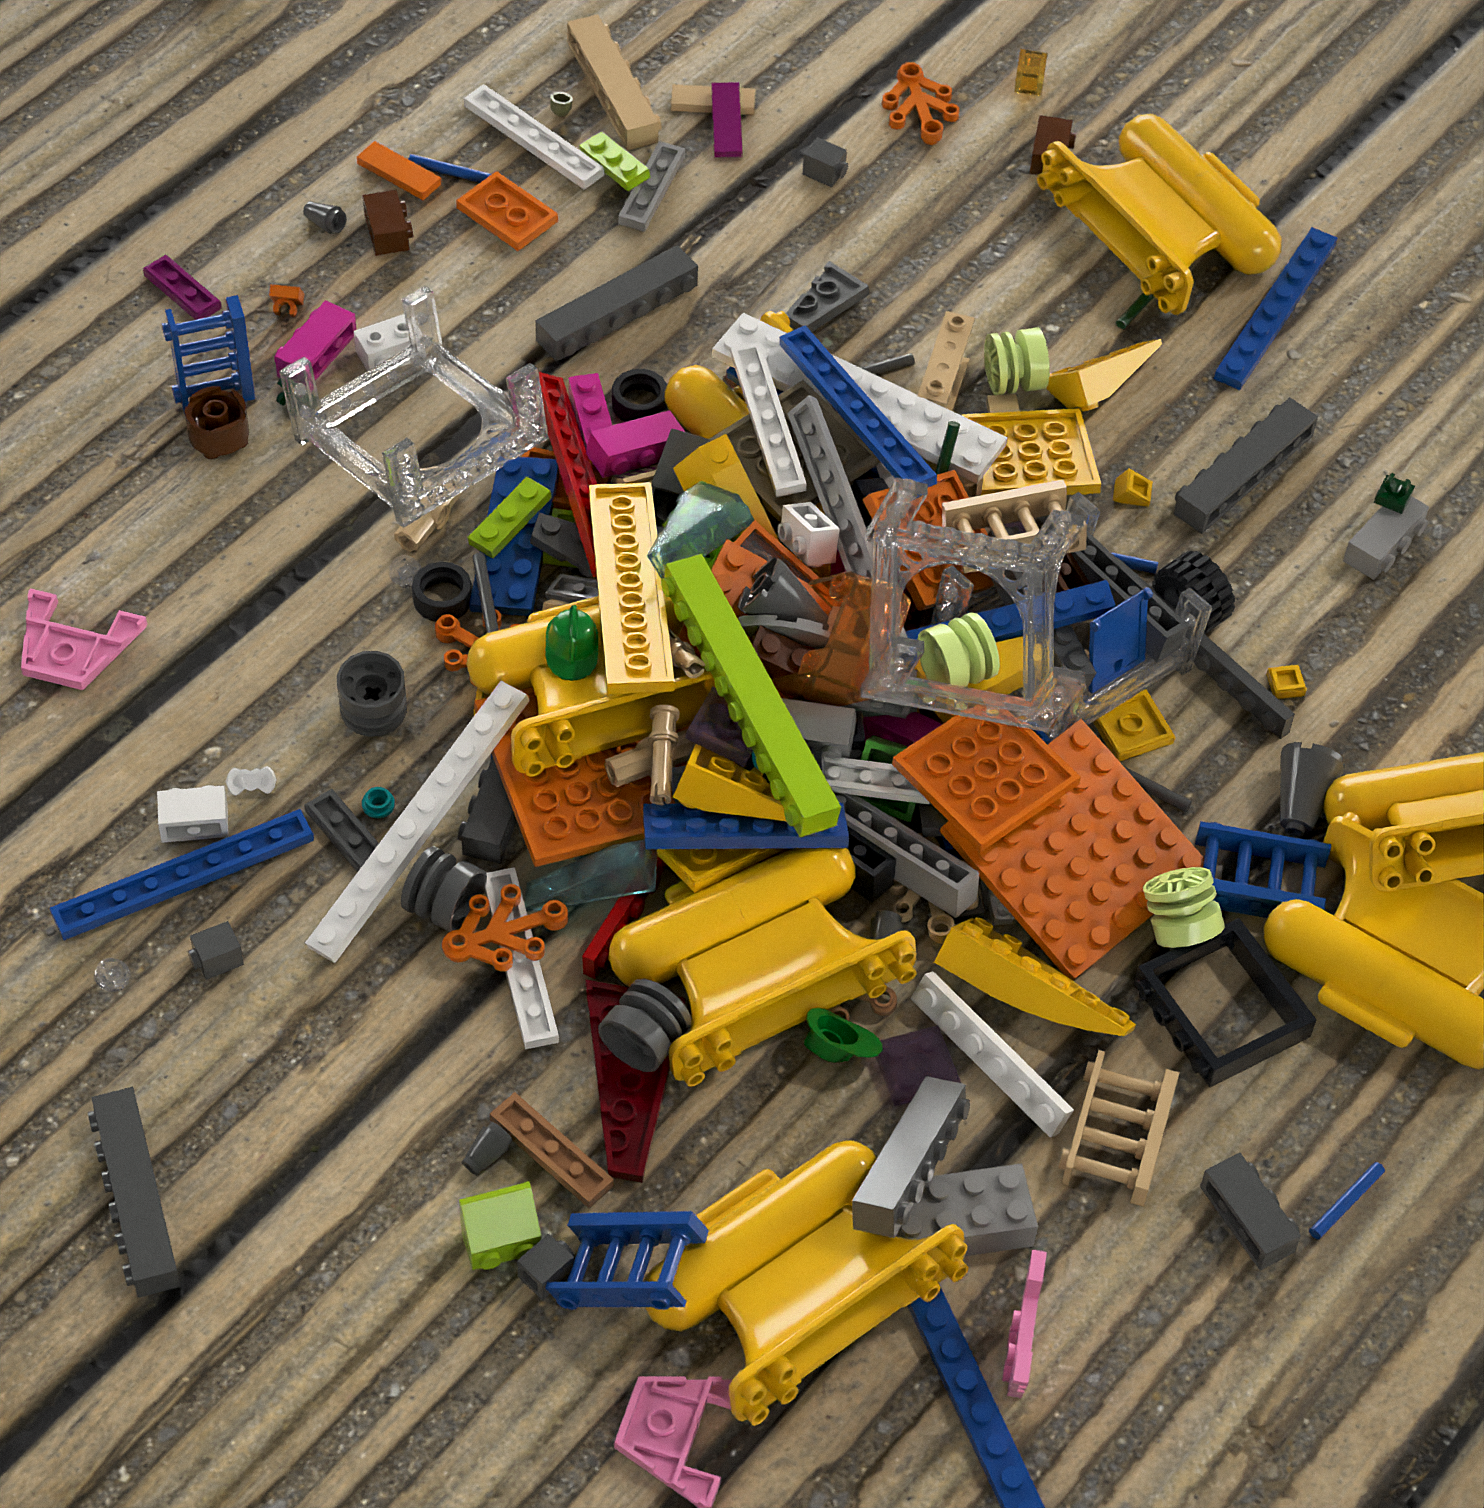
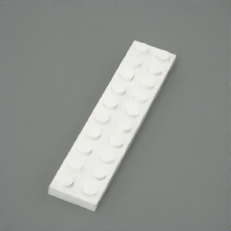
M742 313L712 348L713 358L734 367L731 358L732 347L760 342L775 388L786 391L804 380L833 408L781 348L779 336L786 333L771 325ZM832 355L885 416L890 415L895 428L922 458L935 464L938 463L949 421H955L960 424L949 471L955 470L958 475L978 484L1005 448L1008 437L932 401L917 397V394Z

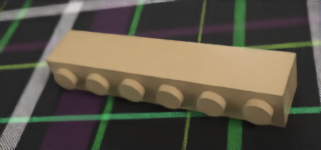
M598 14L568 21L567 43L626 150L629 151L658 143V131L662 128L659 115L653 113L648 96H644L641 92L640 82L637 77L634 78L632 76L628 60H623L620 47L617 42H613L608 25L603 24Z

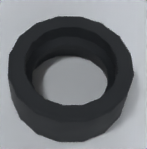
M632 369L623 372L615 379L612 385V410L624 422L666 412L668 407L665 402L664 392L667 383L662 376L651 370ZM633 390H646L656 395L657 399L648 404L636 405L623 399V396Z
M436 562L421 568L414 576L412 583L413 603L416 611L422 617L436 622L441 616L450 614L458 619L470 608L472 583L469 574L462 567L451 562ZM438 583H450L461 590L458 596L447 601H434L424 595V591L428 587Z

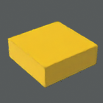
M1299 665L1268 668L1266 676L1272 694L1277 699L1305 696L1307 689Z

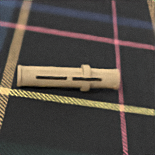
M668 628L672 664L677 668H681L690 678H697L702 675L704 668L701 666H705L704 662L695 655V650L690 644L682 642Z

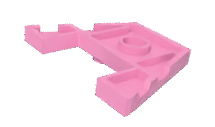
M30 588L28 591L27 624L21 662L23 676L84 690L146 628V617L119 610L107 635L50 622L49 620L58 605L57 595Z
M1032 1250L1020 1311L1014 1310L1007 1342V1357L1002 1381L1009 1382L1007 1396L1022 1398L1024 1390L1028 1386L1033 1354L1031 1348L1047 1252Z
M638 1376L616 1436L614 1448L698 1508H712L720 1486L721 1477L687 1467L685 1464L706 1404L711 1403L731 1409L729 1385L732 1380H722V1377H708L707 1380H686V1377Z

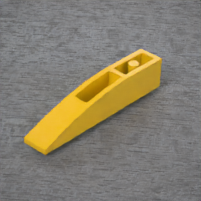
M970 918L951 927L934 961L937 965L988 995L1022 1011L1056 1023L1118 1036H1126L1136 1027V1024L1129 1020L1128 1014L1120 1009L1110 1007L1096 995L1088 992L1048 963L1021 946L1022 942L1008 934L1001 935L992 930L993 925L982 918Z

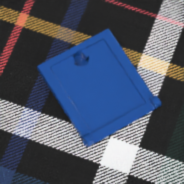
M1144 588L1090 622L1089 660L1096 671V675L1088 687L1090 693L1096 692L1145 660L1148 599L1153 596L1150 588Z

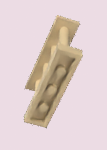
M946 311L917 397L925 398L954 412L969 367L970 358L963 357L975 322L974 317Z
M1063 480L942 503V529L945 535L960 533L965 542V545H962V571L964 574L1086 550V522L1070 524L1064 513L1066 512L1067 486ZM1051 515L1057 527L1039 530L1034 518ZM1021 521L1026 533L1009 536L1003 524ZM991 527L996 539L978 542L973 530Z
M1098 1050L1095 1063L1088 1061L1083 1081L1088 1082L1089 1086L1071 1149L1064 1148L1058 1169L1065 1170L1062 1184L1069 1185L1073 1169L1127 1184V1188L1133 1190L1130 1203L1144 1207L1179 1072L1166 1069L1163 1081L1156 1080L1155 1083L1102 1069L1105 1052ZM1097 1082L1151 1096L1150 1100L1157 1102L1155 1111L1148 1109L1145 1112L1095 1098L1093 1096ZM1089 1110L1143 1125V1129L1149 1131L1147 1140L1140 1138L1139 1141L1085 1126ZM1085 1140L1134 1154L1135 1159L1141 1160L1139 1169L1132 1168L1130 1171L1077 1156L1080 1142Z

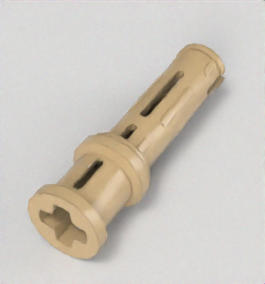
M657 705L650 709V718L653 720L652 732L648 737V741L651 747H653L650 802L656 805H664V798L666 804L671 802L673 748L678 744V735L675 733V728L680 713L676 707L671 705Z

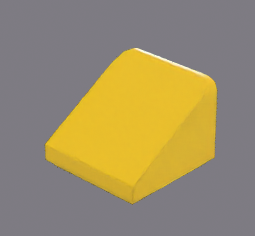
M1128 468L1115 480L1113 501L1148 507L1151 501L1153 482Z

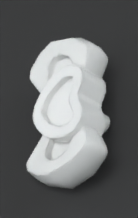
M268 766L262 769L256 768L252 771L232 768L228 773L226 784L229 791L235 796L245 789L253 791L256 788L266 794H270L275 787L277 779L274 771Z

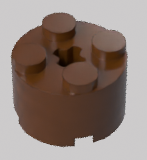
M211 386L195 392L189 398L190 402L187 407L185 406L189 441L197 451L203 453L205 458L216 459L219 456L231 454L247 446L249 441V425L246 403L237 391L231 389V392L221 390L220 386Z

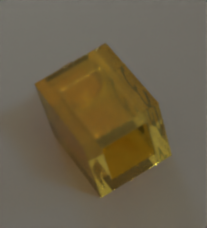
M1020 49L1014 92L1041 96L1048 53Z

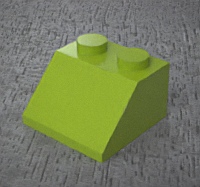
M529 1181L459 1199L461 1232L472 1270L480 1268L485 1270L493 1269L503 1262L514 1259L519 1260L542 1239Z

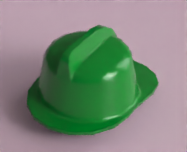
M572 605L569 610L560 612L548 623L546 630L547 665L555 675L570 681L580 680L589 676L596 668L598 660L597 626L590 616L578 610L576 605Z
M812 1008L807 1013L806 1020L810 1029L804 1045L819 1058L831 1063H841L848 1061L853 1055L871 1058L878 1056L882 1052L883 1045L880 1039L871 1031L847 1021L826 1009Z

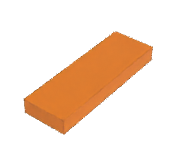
M376 141L371 143L357 156V164L423 201L441 185V177Z

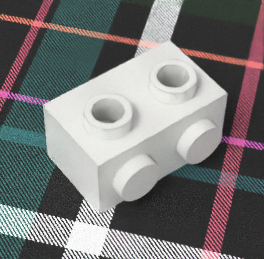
M409 313L354 331L355 351L369 375L424 357L423 336Z
M812 502L783 505L781 523L778 526L779 540L806 566L818 568L823 566V564L836 562L840 528Z
M207 785L201 788H173L166 791H157L158 825L162 843L229 837L228 808L224 786Z

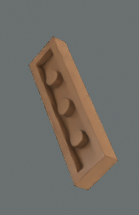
M516 1092L490 1113L491 1122L503 1128L511 1136L513 1142L586 1207L590 1208L614 1187V1179Z

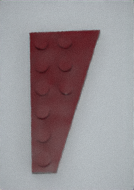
M585 979L607 1172L613 1178L643 1183L670 1072L669 1055L654 1072H643L634 1069L616 1057L603 1043L599 1035L598 1025L615 1005H619V999L627 992L629 987ZM678 997L686 1005V998Z

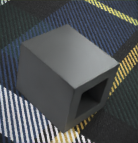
M817 137L804 153L802 175L832 187L839 178L842 179L848 170V163L846 162L847 150Z
M229 921L190 935L192 949L187 951L194 970L200 968L205 980L244 965L241 946Z
M548 1233L517 1260L518 1278L539 1298L544 1300L550 1295L545 1289L547 1282H564L568 1279L574 1263V1253L564 1241H556Z

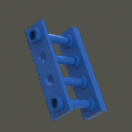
M238 295L226 297L227 310L222 311V314L175 324L172 310H165L167 322L162 323V330L165 341H170L177 385H172V392L175 403L181 402L184 414L185 406L187 407L189 404L188 398L206 387L220 386L221 390L234 388L235 391L240 390L245 401L255 399L245 317ZM224 326L226 329H230V331L225 332L224 336L185 344L179 343L178 336ZM227 347L229 350L233 349V352L228 353V356L187 365L182 363L183 356ZM231 368L232 371L236 370L235 373H231L230 377L186 386L185 377Z
M1200 821L1195 845L1206 847L1203 868L1211 871L1214 881L1212 885L1215 886L1217 893L1213 901L1219 903L1221 910L1267 918L1271 911L1282 902L1294 899L1310 902L1325 910L1326 898L1315 897L1314 891L1317 867L1325 868L1331 851V844L1313 839L1305 840L1225 826L1217 822L1208 823ZM1219 849L1238 852L1235 882L1215 879ZM1251 855L1271 858L1268 888L1248 884ZM1284 861L1304 864L1301 894L1281 890Z
M692 1211L571 1213L567 1226L580 1241L567 1282H547L545 1287L557 1300L558 1305L569 1310H575L577 1307H654L660 1310H666L669 1307H685L686 1299L672 1285L685 1246L690 1243H705L709 1233L706 1226ZM599 1244H609L597 1282H582L594 1247ZM640 1244L627 1282H612L624 1246ZM670 1244L658 1281L643 1282L654 1246Z

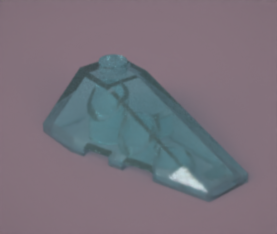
M700 481L679 495L675 510L670 512L667 517L668 523L664 530L659 532L647 557L662 579L664 578L667 563L702 554L704 557L721 546L726 539L730 540L749 527L755 519L739 494Z
M645 839L615 844L527 882L525 894L526 912L542 910V907L550 900H558L568 906L653 892L656 885L657 849H645Z

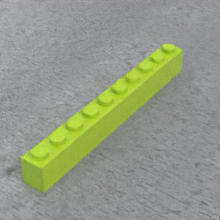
M699 554L667 563L664 578L661 579L662 590L666 597L671 598L677 619L680 622L683 621L688 629V638L692 646H697L701 654V660L705 664L703 666L704 669L711 672L717 693L721 697L724 696L731 719L734 722H738L745 745L748 748L751 747L756 755L759 771L762 774L765 773L770 781L773 797L776 800H780L784 807L787 823L791 827L794 826L799 837L837 826L841 805L703 555Z

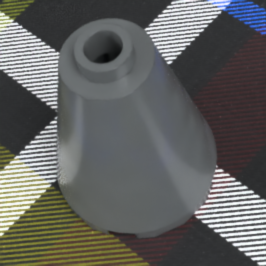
M771 558L755 573L752 578L756 581L751 589L746 586L738 600L737 607L747 615H777V620L795 623L797 618L823 624V630L828 631L829 629L827 624L828 615L784 561L779 558Z
M1293 742L1286 744L1281 751L1280 825L1285 829L1286 833L1292 836L1302 837L1304 834L1312 832L1324 810L1323 806L1327 789L1335 779L1342 776L1345 769V763L1342 764L1343 757L1339 753L1319 744L1313 743L1310 749L1301 748L1302 742Z

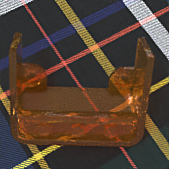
M851 571L811 580L809 586L831 608L833 606L840 607L826 647L807 652L801 660L798 673L773 678L772 682L790 700L832 706H844L867 701L874 697L882 687L906 620L911 600L898 588Z

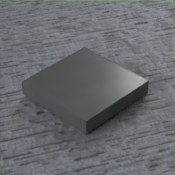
M671 428L651 483L652 488L689 499L673 468L698 447L712 440Z

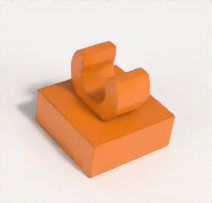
M270 285L269 296L274 301V313L280 316L281 307L289 305V314L291 317H295L297 314L296 305H303L304 292L301 288Z

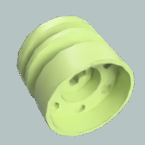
M1039 327L1017 330L1015 341L1009 331L1001 332L1000 336L998 333L987 334L984 344V366L990 389L994 395L1005 394L1006 390L1008 393H1016L1019 382L1024 391L1047 388L1050 376L1049 355L1045 337Z
M967 613L961 618L952 619L948 626L938 624L922 630L918 634L917 650L921 666L931 686L941 695L946 696L962 690L968 686V683L977 684L984 679H991L999 672L1000 661L995 639L986 622L977 613Z
M1202 867L1181 868L1158 875L1145 883L1143 891L1146 900H1148L1147 907L1149 912L1155 914L1151 922L1158 945L1171 948L1191 946L1212 939L1223 931L1225 925L1219 903L1213 901L1217 893L1215 886L1212 885L1214 881L1209 869Z

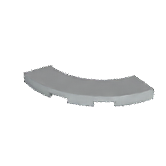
M767 614L745 615L738 619L745 633L750 638L761 625L801 645L818 650H838L845 655L858 658H872L873 649L856 637L843 631L840 635L823 630V624L811 620L797 618L795 623L777 620V615Z

